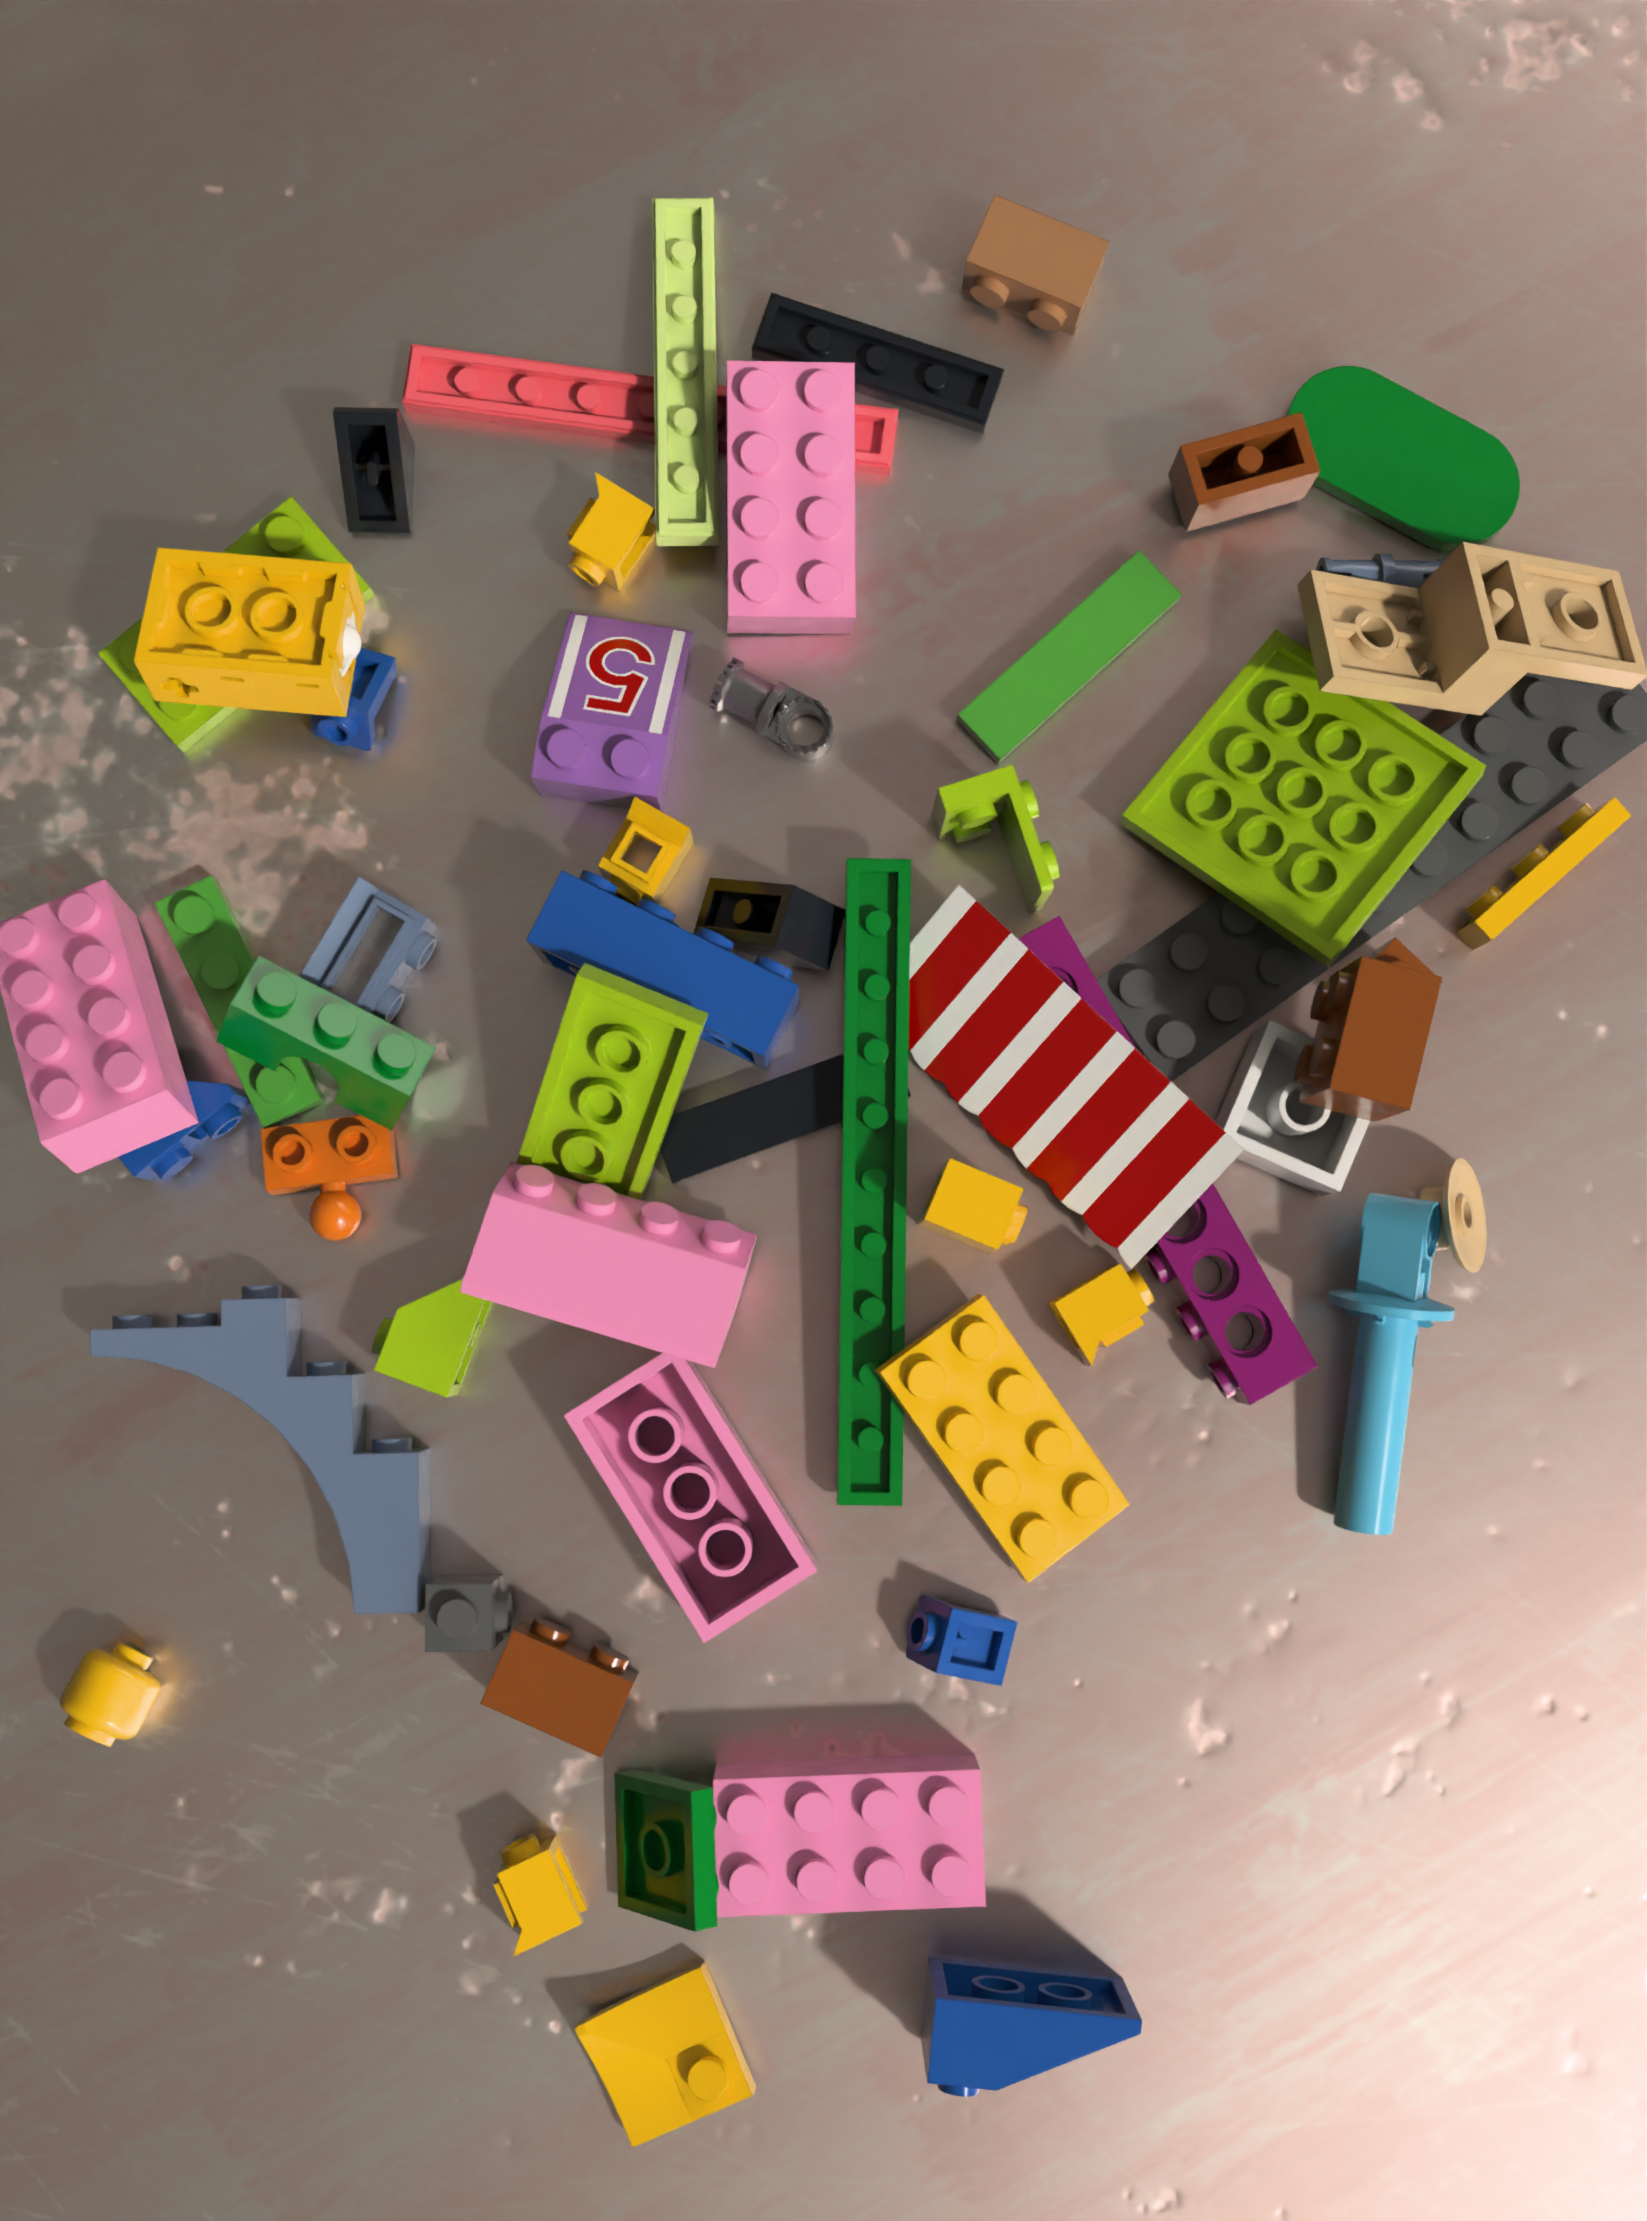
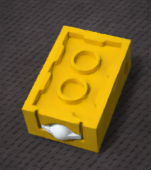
M158 547L134 657V663L155 701L346 717L356 658L361 650L360 635L366 606L351 563Z

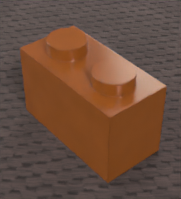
M1300 412L1181 445L1168 476L1185 531L1188 532L1303 500L1319 475L1320 468L1303 414Z
M538 1617L534 1618L532 1624L521 1620L510 1634L480 1704L602 1757L639 1672L628 1668L627 1665L630 1659L617 1650L601 1644H594L590 1651L567 1641L570 1632L554 1622Z

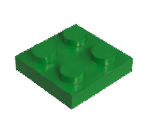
M639 1769L614 1773L618 1907L694 1932L717 1927L716 1899L719 1893V1882L715 1870L714 1830L717 1823V1814L713 1803V1787Z

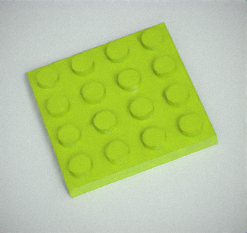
M1275 629L1122 814V825L1329 968L1481 779L1487 765L1388 701L1320 691L1312 652Z

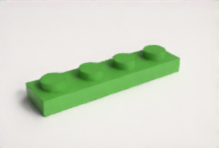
M210 875L154 904L219 1035L229 1005L257 959L219 881ZM224 1046L263 1128L276 1127L326 1102L306 1059L300 1057L283 1058L276 1071H273Z

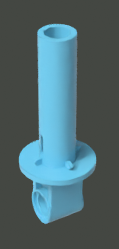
M1370 1193L1365 1202L1361 1219V1253L1357 1286L1353 1289H1338L1328 1292L1327 1302L1329 1304L1348 1309L1344 1310L1348 1315L1359 1316L1333 1522L1336 1526L1346 1530L1372 1535H1388L1393 1533L1418 1328L1434 1326L1431 1321L1454 1320V1307L1428 1298L1433 1256L1436 1251L1441 1225L1439 1202Z

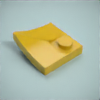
M706 1961L642 1989L587 2017L574 2027L579 2040L595 2065L613 2101L632 2148L753 2096L756 2090V2085Z

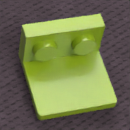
M1012 764L938 788L931 814L938 840L952 835L955 836L956 842L973 840L991 832L992 827L990 823L998 821L1028 912L1032 913L1043 908L1054 890L1052 880L1059 878L1060 872L1050 842L1047 840L1039 843L1032 822L1033 818L1039 817V809L1030 782L1028 780L1019 782Z

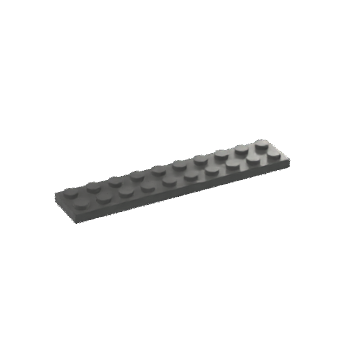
M1527 673L1481 716L1468 714L1441 733L1440 736L1487 765L1483 776L1329 968L1647 741V693L1642 686L1638 684L1630 690ZM1217 893L1099 977L1097 982L1135 1048L1172 1082L1329 968L1227 897Z

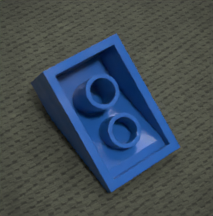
M928 1957L921 2044L927 2083L938 2084L939 2090L944 2093L969 2097L977 2095L979 2089L997 2091L1141 2034L1142 2019L1123 1978Z

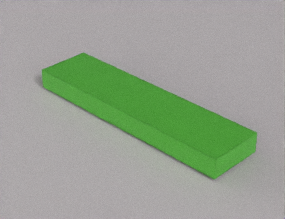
M1140 550L1137 551L959 712L956 720L999 765L1179 601L1182 594Z

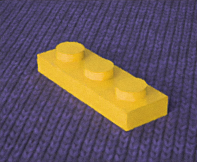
M1615 797L1595 810L1587 802L1557 827L1564 837L1547 850L1540 843L1512 866L1511 870L1518 877L1502 892L1495 884L1492 885L1465 908V911L1472 918L1456 933L1472 951L1492 941L1632 815Z

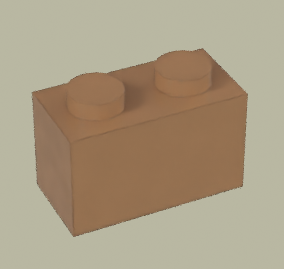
M994 195L967 256L962 290L970 292L975 300L987 307L1002 308L1004 306L1026 315L1035 326L1051 332L1062 330L1074 335L1102 271L1110 241Z

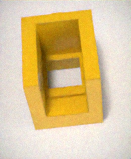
M595 472L599 497L597 500L590 497L567 532L568 543L573 556L567 565L573 573L593 586L599 587L603 581L620 591L656 536V525L650 522L655 514V508Z
M634 797L627 817L600 860L598 868L603 877L618 887L615 894L624 901L637 906L641 898L658 904L694 844L691 829L639 798ZM640 837L661 848L647 873L626 862Z
M1118 1263L1108 1266L1047 1304L1083 1364L1092 1366L1098 1344L1100 1347L1106 1348L1144 1325L1140 1316L1149 1311L1147 1305L1154 1302V1298L1144 1279L1135 1268L1126 1273L1122 1264Z
M530 1834L510 1843L499 1851L503 1864L497 1873L498 1877L493 1886L511 1927L520 1926L521 1928L513 1957L582 1924L583 1919L580 1913L587 1910L588 1904L557 1834L539 1842L535 1834Z

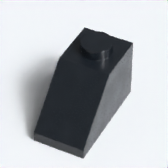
M710 877L693 934L696 935L699 927H704L734 943L732 950L756 957L761 955L783 965L829 971L844 920L845 909L795 885Z

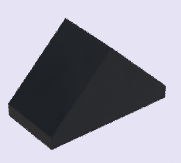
M335 407L333 419L348 532L410 533L413 514L415 443L399 408Z

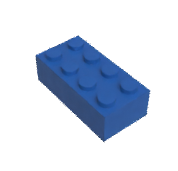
M561 870L526 939L542 962L575 978L583 964L587 963L709 1013L700 1039L767 1071L800 1004L799 985L790 979L793 974L790 969L761 955H758L755 962L752 963L732 951L734 947L732 941L710 929L699 927L696 935L673 922L676 917L674 913L650 900L641 898L638 906L632 905L615 894L618 889L616 885L597 874L583 870L580 877L577 878Z

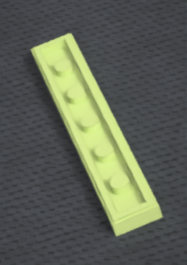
M652 198L657 546H720L714 198Z

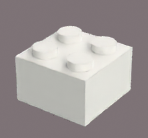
M1269 1020L1254 1030L1215 1122L1244 1148V1151L1236 1159L1321 1196L1341 1192L1370 1121L1299 1102L1303 1084L1295 1082V1070L1304 1045L1313 1046L1314 1039Z

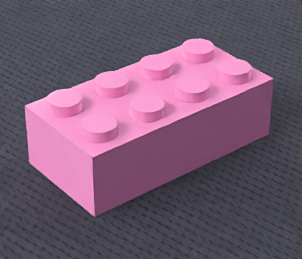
M727 360V633H851L856 618L855 363Z
M100 880L0 922V990L40 1143L74 1173L78 1174L199 1123L138 917L107 880Z
M661 1353L563 1415L703 1643H706L817 1571L816 1559L692 1361Z
M974 1753L716 1763L713 1776V1802L717 1814V1823L714 1830L715 1864L719 1882L717 1917L986 1907L980 1767Z

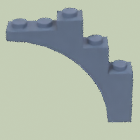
M281 1285L242 1286V1299L221 1300V1326H217V1313L177 1314V1327L153 1328V1315L112 1316V1329L90 1330V1356L141 1359L191 1373L236 1396L279 1431L309 1467L334 1513L349 1562L354 1614L417 1613L425 1609V1584L432 1580L430 1448L412 1449V1437L373 1438L372 1450H366L365 1373H346V1361L307 1362V1375H302L301 1298H281Z

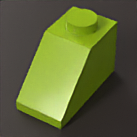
M461 1279L398 1308L393 1319L389 1317L383 1319L374 1338L372 1353L379 1355L373 1371L446 1398L457 1396L493 1302L461 1293L463 1280Z

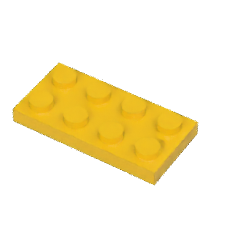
M976 1294L875 1369L1014 1569L1027 1583L1130 1505L984 1295Z

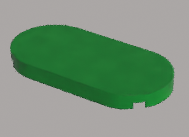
M1338 366L1324 370L1311 377L1302 385L1287 410L1286 416L1300 412L1303 414L1320 468V473L1313 485L1431 548L1454 551L1462 542L1480 545L1492 539L1502 529L1517 506L1520 493L1518 469L1508 449L1496 437L1372 370L1357 366Z

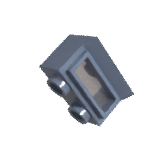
M358 876L299 976L390 1023L403 1003L405 993L400 989L411 970H421L430 959L436 947L437 938L432 935L438 926L426 915Z

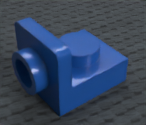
M361 648L356 658L347 716L310 714L312 733L335 745L351 746L364 751H370L376 741L374 719L397 675L396 657Z
M922 1595L919 1599L917 1611L913 1614L908 1624L906 1657L938 1674L1002 1686L1018 1622L1006 1616L955 1606L935 1597Z

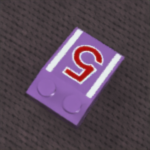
M570 612L541 715L531 772V779L541 796L630 809L634 797H637L663 812L693 637L692 631Z

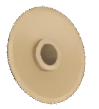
M1458 1158L1448 1166L1443 1185L1423 1188L1420 1199L1435 1201L1440 1204L1441 1225L1436 1250L1451 1249L1455 1260L1462 1269L1476 1273L1483 1264L1486 1252L1487 1227L1485 1207L1481 1188L1472 1166L1466 1159Z

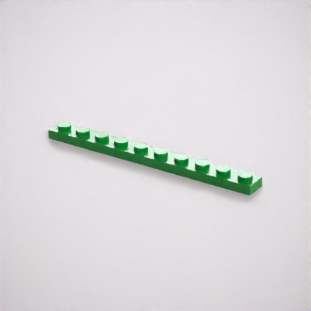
M847 858L845 861L837 1505L902 1506L904 1411L875 1369L904 1349L911 859Z

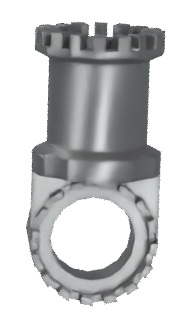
M735 657L724 667L723 675L726 677L719 675L717 680L723 683L721 686L718 684L714 685L713 690L715 691L712 693L711 700L709 701L711 709L717 712L727 709L754 723L757 733L782 745L784 751L794 759L801 761L816 760L829 750L834 739L833 722L827 707L825 708L820 701L803 694L783 682H779L777 685L767 682L744 670V662ZM809 714L817 717L824 726L822 736L811 745L803 746L796 744L788 735L789 725L794 718Z

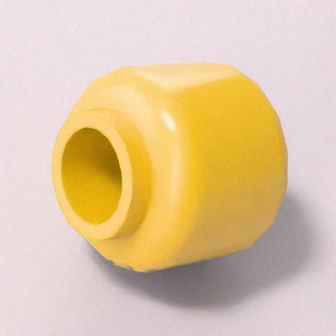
M119 1641L112 1653L100 1648L88 1651L83 1656L60 1697V1706L68 1714L64 1725L108 1747L112 1746L116 1738L121 1740L133 1738L138 1733L161 1691V1683L158 1677L147 1670L153 1658Z

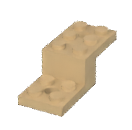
M1462 542L1419 588L1310 570L1297 585L1319 690L1323 692L1481 716L1527 673L1630 690L1647 677L1646 664L1620 573L1617 570Z

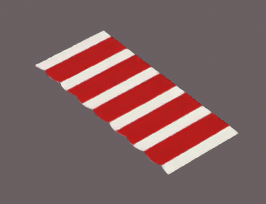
M961 885L955 888L910 942L908 1050L912 1053L917 1064L929 1076L943 1082L953 1099L970 1113L976 1114L985 1129L996 1140L1005 1146L1011 1147L1018 1160L1028 1171L1036 1177L1046 1180L1054 1195L1069 1209L1081 1214L1088 1227L1097 1237L1108 1245L1116 1247L1125 1263L1132 1269L1244 1151V1148Z

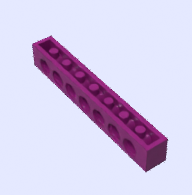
M1060 915L1018 938L1133 1045ZM1212 1183L1188 1209L1190 1226L1187 1232L1181 1237H1174L1166 1232L1143 1257L1158 1283L1163 1286L1170 1282L1182 1305L1175 1308V1313L1187 1335L1193 1342L1202 1338L1214 1360L1207 1364V1369L1218 1390L1226 1399L1234 1395L1238 1403L1252 1405L1317 1368L1318 1365ZM1203 1257H1209L1216 1261L1222 1272V1280L1219 1287L1209 1294L1201 1291L1193 1280L1194 1266ZM1237 1313L1247 1316L1254 1328L1251 1342L1240 1350L1232 1347L1225 1335L1228 1320Z

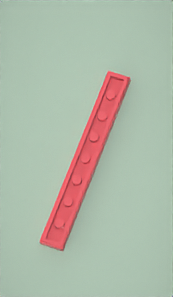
M411 344L402 397V405L405 411L655 445L654 376ZM717 385L718 453L726 454V386ZM855 404V472L890 476L899 409Z

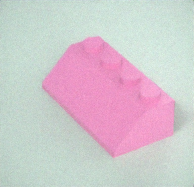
M511 1161L492 1193L462 1280L460 1292L715 1368L742 1294L757 1234L741 1230L727 1221H710L677 1211L666 1203L637 1200L616 1193L611 1188L602 1184L582 1183L555 1175L548 1169L538 1165H522Z

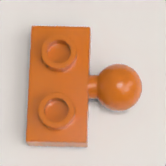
M362 1115L260 1129L266 1191L273 1196L320 1189V1195L310 1207L309 1220L313 1230L326 1240H344L354 1234L360 1225V1206L357 1200L346 1192V1185L398 1178L394 1129L391 1131Z

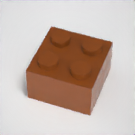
M1361 956L1341 970H1337L1329 977L1328 982L1321 981L1316 989L1310 1011V1018L1319 1021L1313 1046L1304 1045L1295 1070V1082L1303 1084L1299 1102L1373 1122L1409 1111L1442 977Z

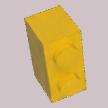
M949 1158L941 1167L918 1225L987 1254L998 1251L1001 1244L1006 1246L1009 1243L1014 1244L1028 1211V1207L1018 1204L1024 1188Z

